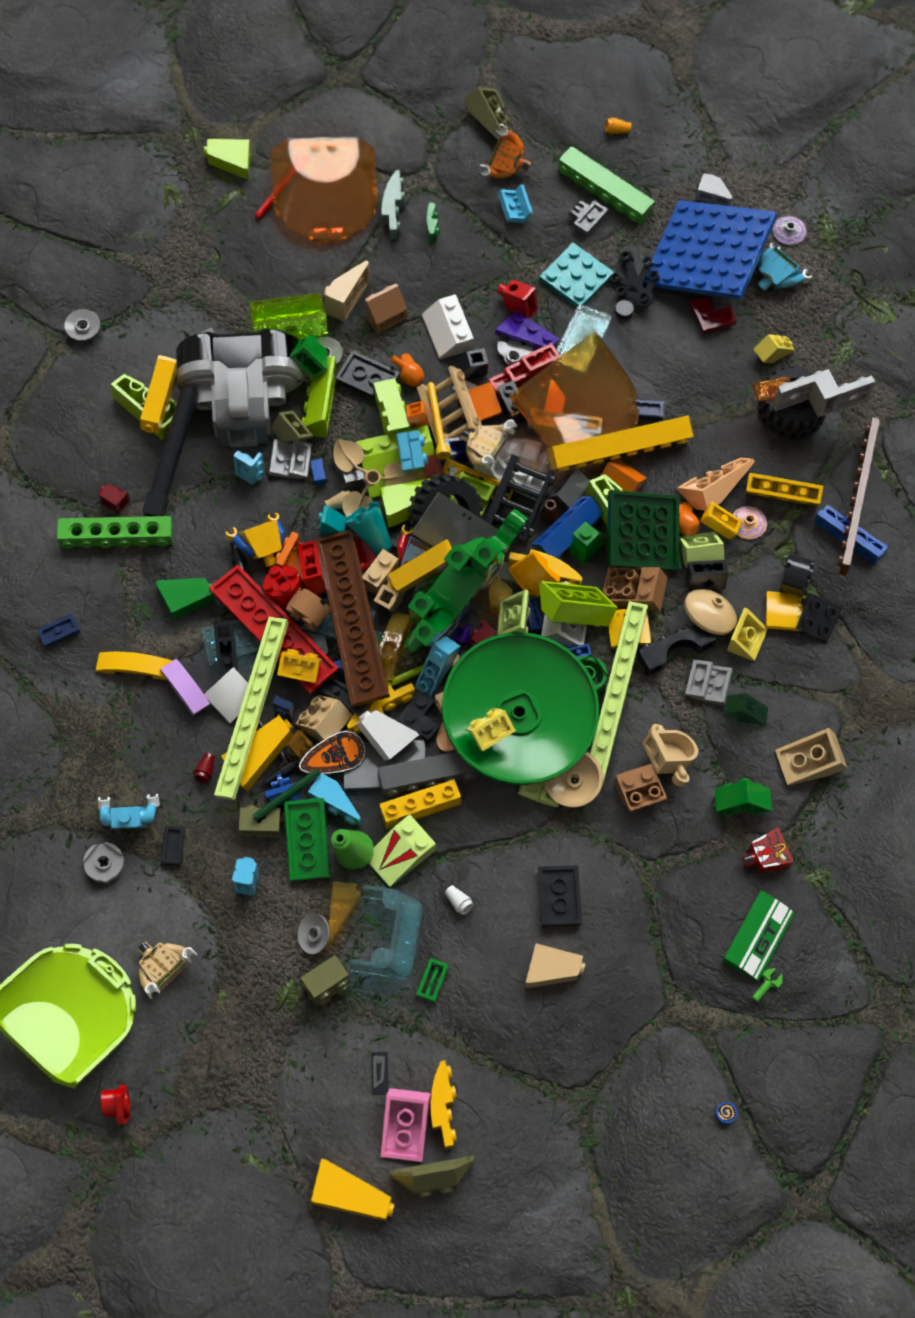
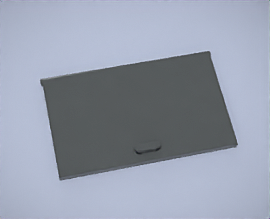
M438 492L411 534L432 547L448 539L451 547H453L455 544L458 546L479 537L491 538L498 529Z
M413 740L395 756L386 761L383 760L370 742H363L365 746L364 759L355 768L344 771V790L381 789L378 767L425 758L426 741Z

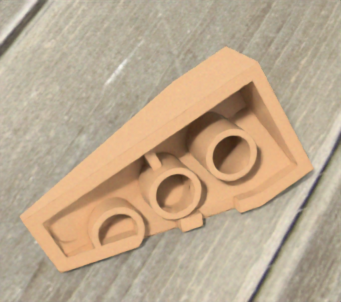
M736 459L721 466L722 470L709 471L706 473V477L699 480L696 477L677 487V489L695 509L704 510L705 512L711 502L718 505L725 499L754 464V459Z

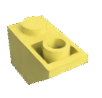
M770 334L754 348V351L764 363H773L795 350L792 346V341L788 337Z

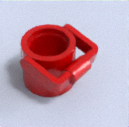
M120 1085L118 1089L102 1090L101 1092L103 1117H116L118 1125H125L131 1118L130 1097L127 1085Z

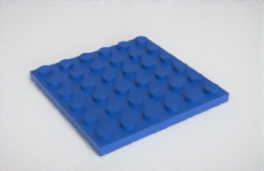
M679 200L652 258L654 265L650 268L649 272L657 270L660 275V279L656 282L654 288L742 300L778 217L777 212ZM648 275L643 283V286H647L650 280Z

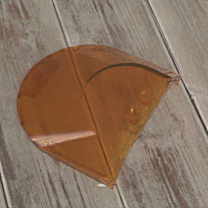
M358 137L289 138L270 149L274 207L278 217L283 219L285 226L296 234L299 232L306 235L307 239L313 241L336 242L350 238L351 234L357 231L361 232L369 224V220L375 214L378 200L374 147Z
M596 331L574 345L509 396L549 448L635 428L638 422L639 409H637L636 401L638 397L634 385ZM571 414L587 416L589 419L572 418ZM583 420L586 421L587 426L582 427L580 425V422ZM599 426L601 434L582 432L580 428L598 430Z

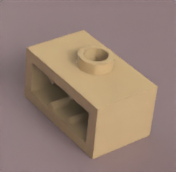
M383 549L363 575L366 590L377 595L382 585H387V581L390 580L388 574L399 568V558Z

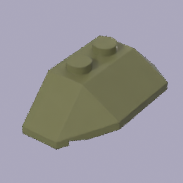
M474 1156L390 1170L391 1179L412 1194L420 1195V1198L430 1197L432 1192L441 1191V1194L454 1192L453 1189L458 1187L473 1165Z

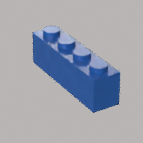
M582 496L532 546L536 551L560 559L562 557L561 554L565 550L570 549L573 533L584 522L591 526L595 525L603 512L591 496Z

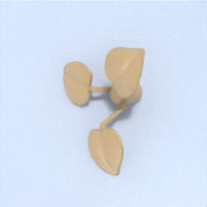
M337 439L335 442L333 458L336 466L344 472L351 471L353 467L363 472V480L366 484L362 494L352 491L344 497L342 508L346 517L362 506L363 508L369 507L368 503L373 502V500L365 496L370 486H374L380 480H386V487L413 482L417 478L415 472L403 473L401 463H390L385 466L383 470L385 477H382L375 469L368 471L358 467L357 465L364 459V452L361 446L353 441Z

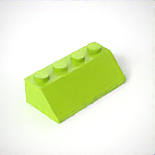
M335 356L327 358V370L315 379L309 375V381L312 382L311 386L307 387V397H309L308 402L305 401L304 412H306V418L303 417L302 422L313 434V437L327 438L336 383L335 377L337 376Z
M540 581L539 583L541 610L547 615V619L554 623H577L583 626L587 624L596 627L609 626L618 608L597 587Z

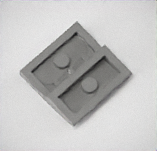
M274 439L268 475L286 478H307L312 444L301 441L290 443Z
M693 660L685 695L697 700L725 705L733 674L732 668L714 666L712 662Z

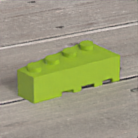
M123 374L111 383V397L140 421L149 388L145 387L143 383ZM172 398L170 399L159 434L154 433L162 441L166 439L176 402Z

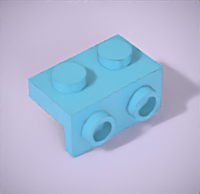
M519 185L516 190L501 189L498 192L506 221L525 223L532 214V208L524 185Z

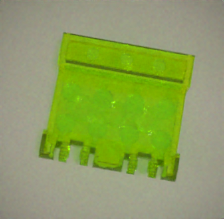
M320 292L250 301L256 342L268 343L265 339L284 341L293 337L304 338L308 334L321 336L324 333H328L327 318L323 312Z

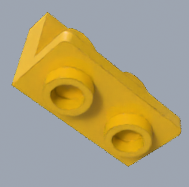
M287 649V652L281 653L277 675L316 683L322 659L317 658V654L306 653L305 656L300 655L298 650Z

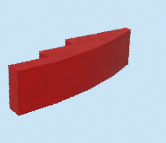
M551 343L521 357L519 362L506 367L503 373L488 379V383H492L495 393H497V386L513 380L516 386H519L560 360L561 356Z

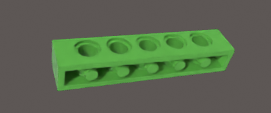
M171 516L58 519L57 540L60 547L67 549L73 547L91 548L92 546H101L103 548L111 546L129 547L131 545H138L140 547L158 545L164 547L173 545V521ZM133 531H138L137 534H131ZM151 531H157L155 534H149ZM81 532L79 536H74L76 533ZM95 532H101L99 535H93ZM113 532H119L117 535H112Z

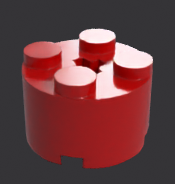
M276 565L271 567L263 581V589L266 594L282 610H286L287 604L300 587L302 590L306 589L297 569L292 566Z

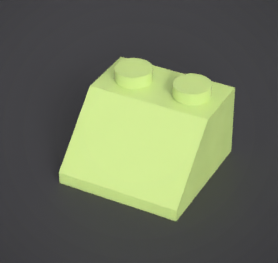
M715 531L699 533L690 537L685 535L679 536V545L686 568L688 562L724 560V543Z

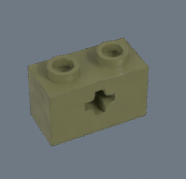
M247 805L245 808L240 807V836L280 837V808L276 807L262 817L261 823H258L254 819L253 814L261 808H257L254 805Z

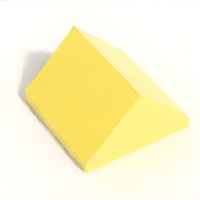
M748 608L743 609L727 651L755 661L768 628Z

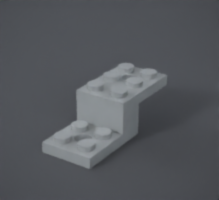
M829 369L825 371L820 370L808 377L802 376L791 383L785 382L781 384L777 389L772 406L775 411L809 400L817 417H821L868 400L875 380L872 376L861 377L855 382L844 383L838 387Z

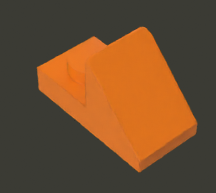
M424 400L406 405L407 419L412 429L430 426Z

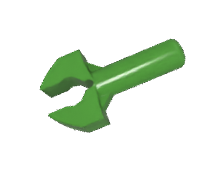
M776 968L767 969L762 974L764 983L752 996L755 1002H758L771 987L778 989L782 984V974L777 980L770 981V975H772Z

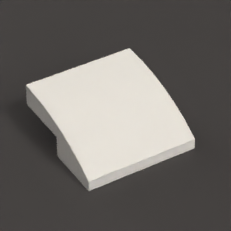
M233 667L204 695L218 712L231 723L239 715L248 682Z

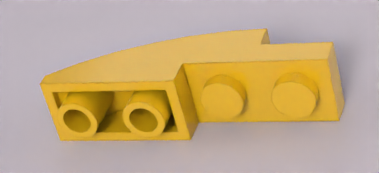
M536 551L548 561L547 567L560 577L559 583L567 581L570 584L581 585L582 577L573 568L551 555ZM510 552L508 567L527 555Z
M410 683L394 691L392 686L389 685L390 697L374 701L368 711L377 710L384 714L383 711H390L402 702L407 703L415 696V688ZM355 713L347 724V731L359 734L362 731L356 723L360 719Z
M444 1060L440 1062L433 1081L431 1122L433 1131L441 1129L444 1147L447 1150L454 1147L453 1142H457L455 1129H450L449 1121H453L450 1108L446 1109L447 1106L453 1105V1099H456V1092L454 1086L450 1087L449 1079L452 1078L450 1066H446Z

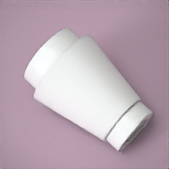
M453 885L445 891V895L457 913L464 915L472 909L474 905L472 899Z

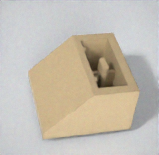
M318 695L311 701L310 706L300 714L295 725L317 741L322 742L329 736L340 732L352 717V714L340 700Z

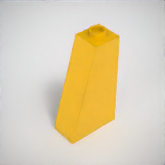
M158 356L140 418L141 430L159 434L176 385V359Z
M448 539L388 574L390 580L387 582L391 589L402 593L444 571L449 563L443 559L452 549Z
M277 716L255 732L240 785L246 792L250 790L283 750L287 741L293 736L290 731L293 727L287 719L282 720L280 716ZM227 752L221 756L224 761H225V757H226Z
M321 1159L311 1199L312 1204L387 1221V1216H392L394 1204L391 1203L390 1196L331 1162Z

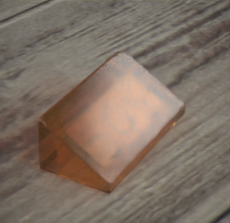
M790 376L751 383L756 400L762 401L775 398L777 389L781 384L785 382L791 383Z

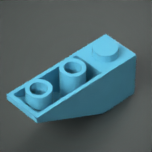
M447 636L433 643L415 688L431 697L453 664L461 646Z
M321 773L308 791L309 799L324 798L325 807L329 813L335 816L338 814L344 817L347 823L360 826L361 817L338 782Z

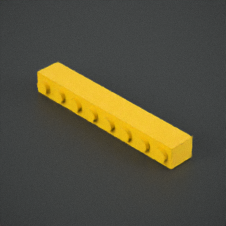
M688 415L547 448L552 470L558 469L559 472L570 470L569 466L573 465L576 468L587 466L586 462L592 461L593 464L604 462L603 458L607 457L610 460L621 458L620 454L626 453L627 456L638 454L637 451L642 449L644 452L655 450L654 447L659 445L662 449L670 447L671 443L676 441L677 445L687 443L688 439L694 436Z

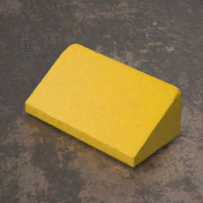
M714 502L709 504L700 520L727 539H732L737 535L742 520Z

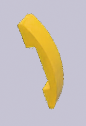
M101 652L98 656L96 672L115 674L117 671L150 675L153 679L167 680L160 669L172 661L140 653Z

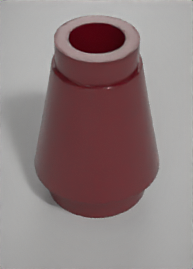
M205 753L193 771V778L197 782L208 783L212 779L214 755Z

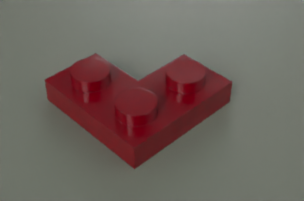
M708 297L690 302V307L703 334L736 325L737 320L730 306L713 311Z

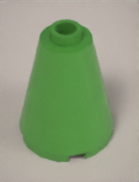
M340 829L333 833L331 842L336 859L341 866L353 870L364 868L370 863L374 851L373 842L367 834L361 831Z

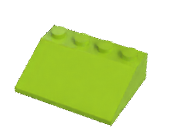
M428 425L356 441L364 452V459L360 463L361 468L368 471L375 469L382 477H385L383 473L385 466L390 463H401L396 434L418 430L420 435H424L425 446H422L423 453L427 454L428 464H425V470L414 471L417 474V478L414 481L429 479L430 476L434 475L440 476ZM380 480L374 486H370L367 490L370 498L381 497L380 488L385 487L386 480Z

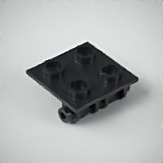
M809 593L807 598L801 600L803 611L796 629L828 642L842 607Z

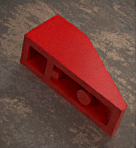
M316 540L298 544L302 577L306 589L315 595L327 592Z

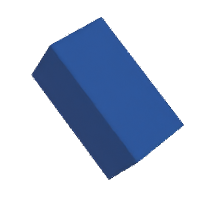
M322 459L310 460L315 486L326 484Z
M589 644L568 648L577 658L583 655L592 656Z

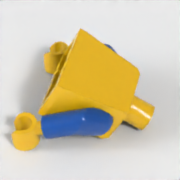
M274 513L273 518L268 514L266 523L239 532V535H237L236 528H231L233 534L230 535L226 531V539L233 541L242 552L253 559L263 557L265 565L268 567L276 564L273 553L282 550L286 532L280 521H278L279 514Z

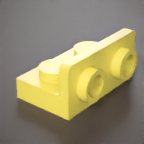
M497 708L488 711L487 716L484 718L475 719L470 723L471 726L466 728L472 734L481 751L486 750L516 731L506 711Z

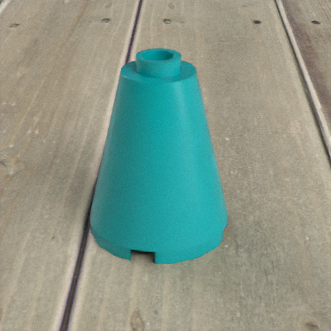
M378 502L368 503V508H363L362 506L347 517L348 520H345L346 524L376 555H379L383 549L390 552L392 543Z

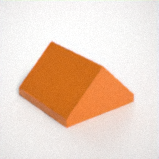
M620 459L608 462L601 476L607 475L622 488V491L637 492L647 480L645 476Z

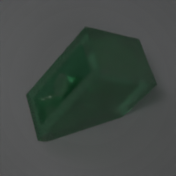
M747 693L727 696L724 713L736 721L764 726L767 721L768 707Z

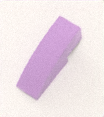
M177 659L160 669L193 716L210 705V702Z

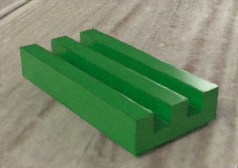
M430 958L416 997L435 1004L449 964ZM432 964H435L436 967L434 969L426 993L424 994L422 993V990L424 988ZM441 966L443 967V970L437 983L436 989L434 991L433 997L429 996L433 984L435 982L436 976L438 974L439 968Z

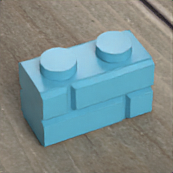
M418 430L396 434L403 473L425 470V464H428L427 454L423 453L422 446H425L424 435H420Z
M249 857L239 858L236 861L232 877L234 889L240 894L255 895L256 884L259 879L257 863Z

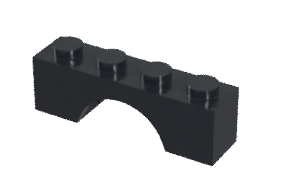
M693 623L689 628H681L669 637L663 636L659 638L656 643L643 645L638 652L637 658L647 676H650L665 669L666 655L672 649L687 647L697 653H701L714 647L717 637L715 634L709 633Z

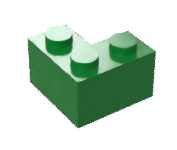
M740 779L737 783L723 784L722 787L715 789L716 812L730 816L745 811L753 815H759L772 811L770 788L762 786L761 783L751 782L750 779Z

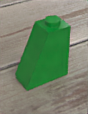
M584 522L572 535L570 554L584 565L608 541V538L596 528Z
M205 578L156 581L157 590L173 620L215 601L214 595L209 589L212 583L208 584Z

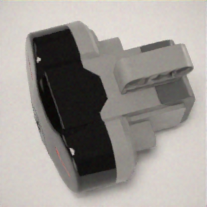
M266 328L251 333L216 334L203 332L191 335L178 344L176 348L177 387L179 390L185 388V386L195 388L199 394L196 408L212 410L215 437H218L220 447H255L259 444H268V434H271L270 406L285 404L286 393L296 389L303 382V368L290 357V354L299 342L294 335L282 330Z

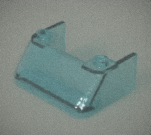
M364 884V897L382 900L383 905L387 909L396 910L390 949H376L372 954L371 962L350 959V969L354 972L406 979L413 970L422 917V904L398 890Z

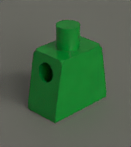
M308 334L296 343L290 357L313 379L327 370V350L318 342L316 336Z

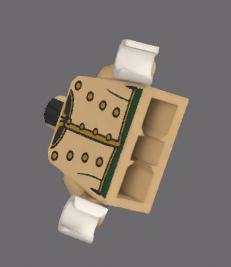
M508 420L502 425H479L474 433L464 429L460 439L467 442L466 453L473 466L485 467L486 470L491 469L507 443L508 434L506 433L511 435L515 433L513 427H517L513 420Z
M147 942L139 946L137 951L143 958L139 961L141 967L138 973L141 986L145 989L148 997L152 999L151 994L157 991L159 994L188 966L186 960L189 963L192 962L190 956H197V953L191 947L185 948L170 943L164 945L158 943L152 948Z

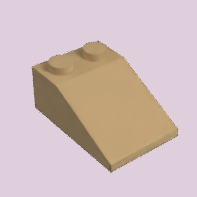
M364 261L336 278L330 286L325 288L323 296H325L324 306L326 314L343 322L346 321L370 282L368 261Z
M830 728L775 750L788 786L831 776L848 769L836 734Z

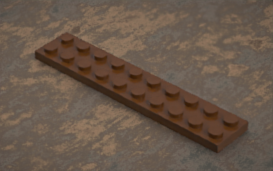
M352 529L318 538L316 543L351 706L357 707L388 698L390 694Z

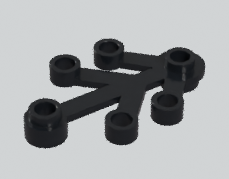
M623 251L620 254L619 260L624 267H627L632 279L621 277L618 272L612 273L610 279L615 285L622 284L637 289L638 293L627 291L625 286H619L616 289L619 298L636 300L640 307L647 308L653 303L652 291L656 282L659 281L660 275L657 270L649 272L650 268L654 265V261L650 256H647L642 260L643 268L638 276L633 265L635 261L633 254L630 251ZM648 275L650 280L644 289L643 283Z

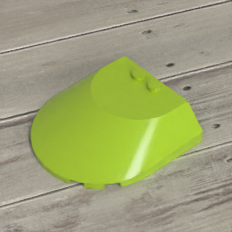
M64 944L63 947L46 948L32 956L0 984V1031L55 1083L75 1088L118 1047L128 1034L133 1023L134 1012L136 1011V1000L130 987L131 982L116 961L97 949L92 951L82 948L79 944Z

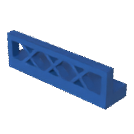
M827 504L823 510L821 509L817 513L814 523L841 542L846 540V536H843L844 524L849 525V521H846L847 518ZM858 526L853 550L875 565L888 549V546Z

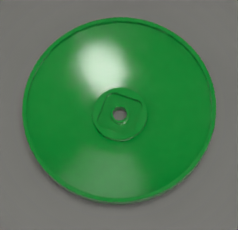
M505 633L479 642L457 661L448 676L444 688L442 717L445 731L453 748L475 771L505 784L534 785L563 775L585 755L598 726L599 701L596 687L588 670L566 647L537 634ZM494 708L505 710L516 731L486 750L481 751L472 734L466 728L471 726L470 723L475 719H482L487 716V712ZM516 708H520L524 711V716L517 717L513 711Z

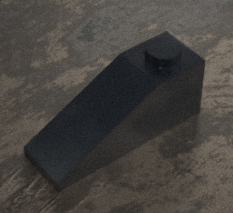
M233 619L213 622L219 679L233 667L238 672Z

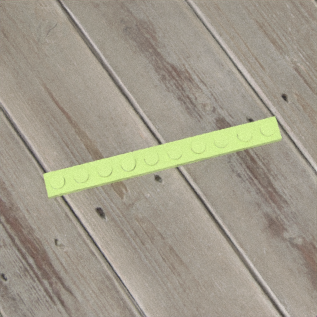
M631 601L628 603L590 753L601 765L603 784L648 605Z
M268 618L214 793L217 798L235 801L289 624L287 619Z

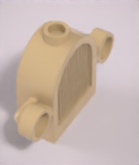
M659 724L652 725L642 744L657 774L673 773V783L679 787H684L689 781V775L686 770L698 755L697 745L692 738L681 731L665 730Z

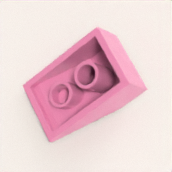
M389 1088L386 1095L381 1157L423 1161L431 1093Z

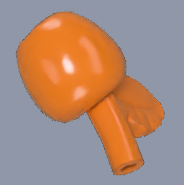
M402 354L400 358L395 355L391 357L390 362L402 369L400 379L406 385L414 388L423 382L425 378L424 372L420 365L414 362L410 354Z
M689 502L679 504V533L689 537L693 536L698 532L700 523L698 518L692 513V505Z

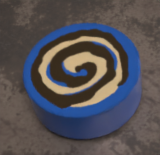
M723 1102L716 1109V1118L722 1124H730L737 1117V1109L732 1103Z

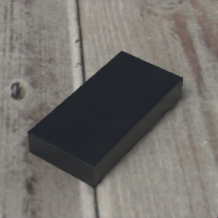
M165 825L161 865L181 867L186 830L184 826Z

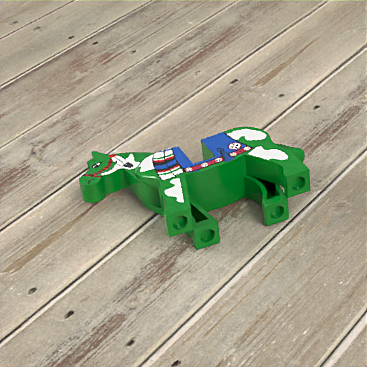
M514 509L493 537L488 539L479 537L458 546L455 544L443 559L449 565L438 577L428 593L425 595L419 591L408 605L410 621L417 625L405 642V648L408 651L417 652L423 645L432 646L433 643L444 636L449 638L474 606L471 603L472 599L480 589L486 590L500 571L504 555L520 538L519 536L523 532L522 529L529 520L527 517Z

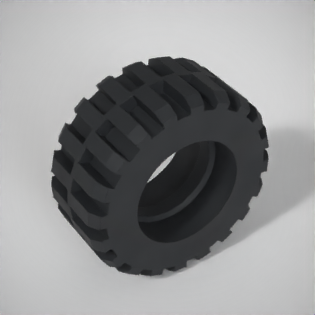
M787 366L782 367L781 371L777 369L766 378L758 399V413L761 414L760 418L762 422H766L768 429L775 430L774 433L778 435L780 433L784 434V437L787 438L790 436L800 438L801 435L804 437L810 435L811 432H815L822 425L826 415L817 417L809 400H806L809 408L803 411H793L787 408L775 411L772 406L777 389L781 384L785 382L791 383L802 376L808 377L813 375L814 371L811 373L807 368L800 369L799 366L789 368Z
M440 474V476H430V480L425 479L421 482V487L417 486L415 488L416 494L411 496L409 500L412 502V505L408 506V512L411 513V516L408 518L409 522L414 524L412 529L415 528L438 492L444 496L448 494L454 495L460 506L483 519V516L480 515V511H483V505L479 504L482 499L479 494H476L477 490L466 480L452 475Z

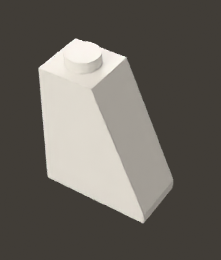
M367 710L359 717L360 721L356 723L384 761L391 759L419 735L416 731L377 710L372 712Z

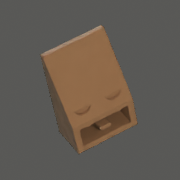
M660 567L608 568L603 593L617 606L627 608L629 601L648 605V611H661L668 578Z

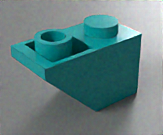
M325 505L323 512H320L318 517V523H320L319 531L322 532V537L346 531L348 525L345 520H347V517Z

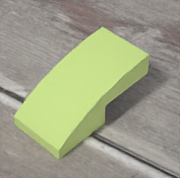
M545 783L520 785L517 794L549 806L558 807V803L548 794Z

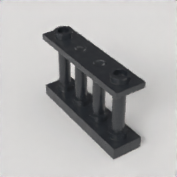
M511 454L485 521L492 526L494 524L502 525L505 518L499 514L501 507L504 508L506 506L513 510L516 509L530 516L527 526H524L522 529L523 536L521 539L527 541L534 534V523L548 488L553 486L556 476L554 475L555 472L549 469L548 474L524 466L520 462V457ZM515 472H522L544 481L541 491L539 492L516 483L513 479ZM508 489H514L536 498L537 501L534 509L508 500V497H506Z

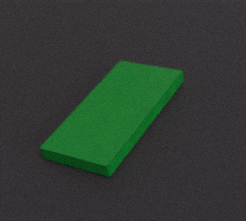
M324 798L284 802L290 881L330 878Z

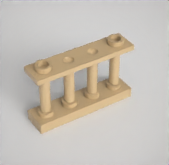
M449 366L448 369L451 377L435 386L436 394H438L453 383L456 389L455 393L438 403L445 443L452 452L454 450L452 446L453 440L461 436L464 429L475 431L481 425V420L474 409L464 380V373L460 369ZM422 384L417 387L421 401L424 400L430 427L436 445H438L428 387ZM459 399L462 407L443 419L442 409ZM465 414L467 423L448 434L447 425Z

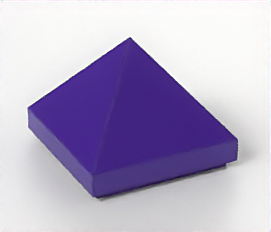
M457 627L451 640L457 644L469 642L471 627Z

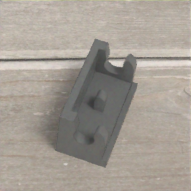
M332 455L331 464L342 490L346 492L347 490L360 487V482L364 481L363 472L356 470L354 467L349 472L341 471L336 466Z
M578 468L570 470L550 495L549 499L554 500L561 509L564 510L565 507L569 509L581 497L590 480Z

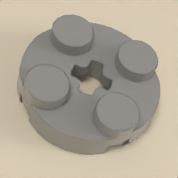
M112 843L93 845L85 853L83 861L84 869L89 878L104 884H108L119 877L125 864L120 849ZM101 859H109L107 866L100 867L99 861Z

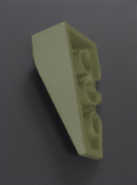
M477 87L464 98L467 110L498 140L501 135L496 130L499 132L503 130V126L500 125L501 123L512 131L507 125L509 118L503 113L505 106L496 89Z

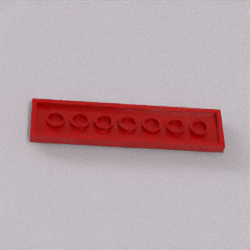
M238 564L209 587L213 595L260 644L269 617L287 619L289 624L277 661L280 663L281 653L287 652V649L298 650L300 655L305 656L306 653L317 654V658L322 659L316 683L295 679L309 695L339 671L335 663Z

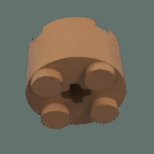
M301 587L286 606V610L290 613L289 616L297 622L299 620L304 622V626L312 632L320 626L331 611L327 604L324 606L321 604L320 601L322 599L305 588L302 590Z

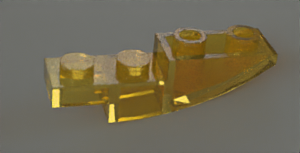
M394 612L379 646L388 683L393 681L401 651L404 650L412 623L408 614Z

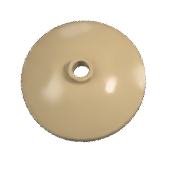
M696 589L691 591L685 598L684 606L689 618L701 629L712 634L725 635L735 628L737 624L735 610L722 595L707 589Z
M586 751L580 761L570 770L544 783L548 794L558 804L571 808L582 807L592 802L600 793L603 785V771L598 760ZM578 778L579 781L578 783L573 784L572 779Z

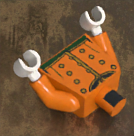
M501 123L500 125L503 126V130L501 132L496 130L501 136L488 165H480L485 168L483 173L478 172L480 175H488L497 179L508 178L512 174H516L518 168L528 172L531 166L530 161L523 159L525 155L524 145L518 135Z

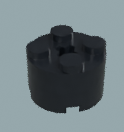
M789 554L780 591L806 596L815 561Z

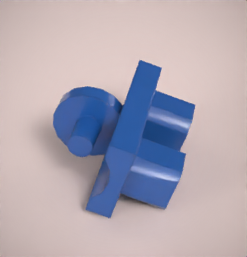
M277 774V781L270 783L272 788L277 786L279 788L265 791L266 799L271 802L295 783L284 786V784L291 783L290 778L282 779L281 774ZM300 790L289 798L290 801L301 800Z

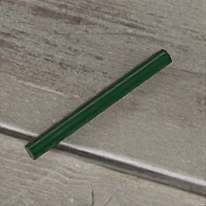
M317 768L254 813V819L258 821L320 776L319 770Z

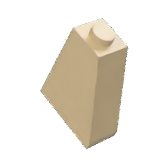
M536 944L525 987L531 988L577 980L579 974L583 975L585 963L582 962L583 956Z

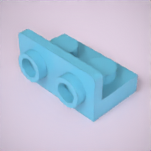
M239 451L234 454L235 475L252 485L257 480L260 481L265 473L263 454L259 452L254 459L248 454H243Z

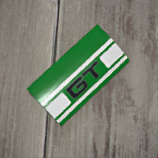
M761 890L722 962L758 982L795 913L780 901Z

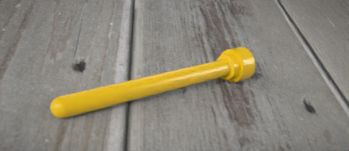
M429 382L427 387L438 442L435 452L438 459L444 460L451 456V451L444 439L435 385L433 382Z

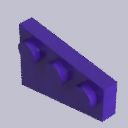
M515 311L495 330V334L501 336V334L509 336L510 340L526 342L527 346L535 349H540L551 343L555 347L559 341L558 337L518 311Z

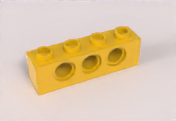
M749 473L745 494L819 506L823 486Z
M454 779L381 803L380 813L385 827L388 829L396 826L408 815H411L415 820L461 805V795Z

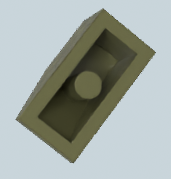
M294 411L279 413L271 428L280 441H299L313 437V434Z

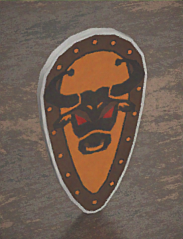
M338 732L310 749L300 761L299 768L306 773H310L317 768L322 774L338 773L353 769L364 759V743L353 732Z

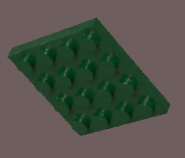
M617 490L608 491L607 566L629 568L660 567L661 570H679V496Z

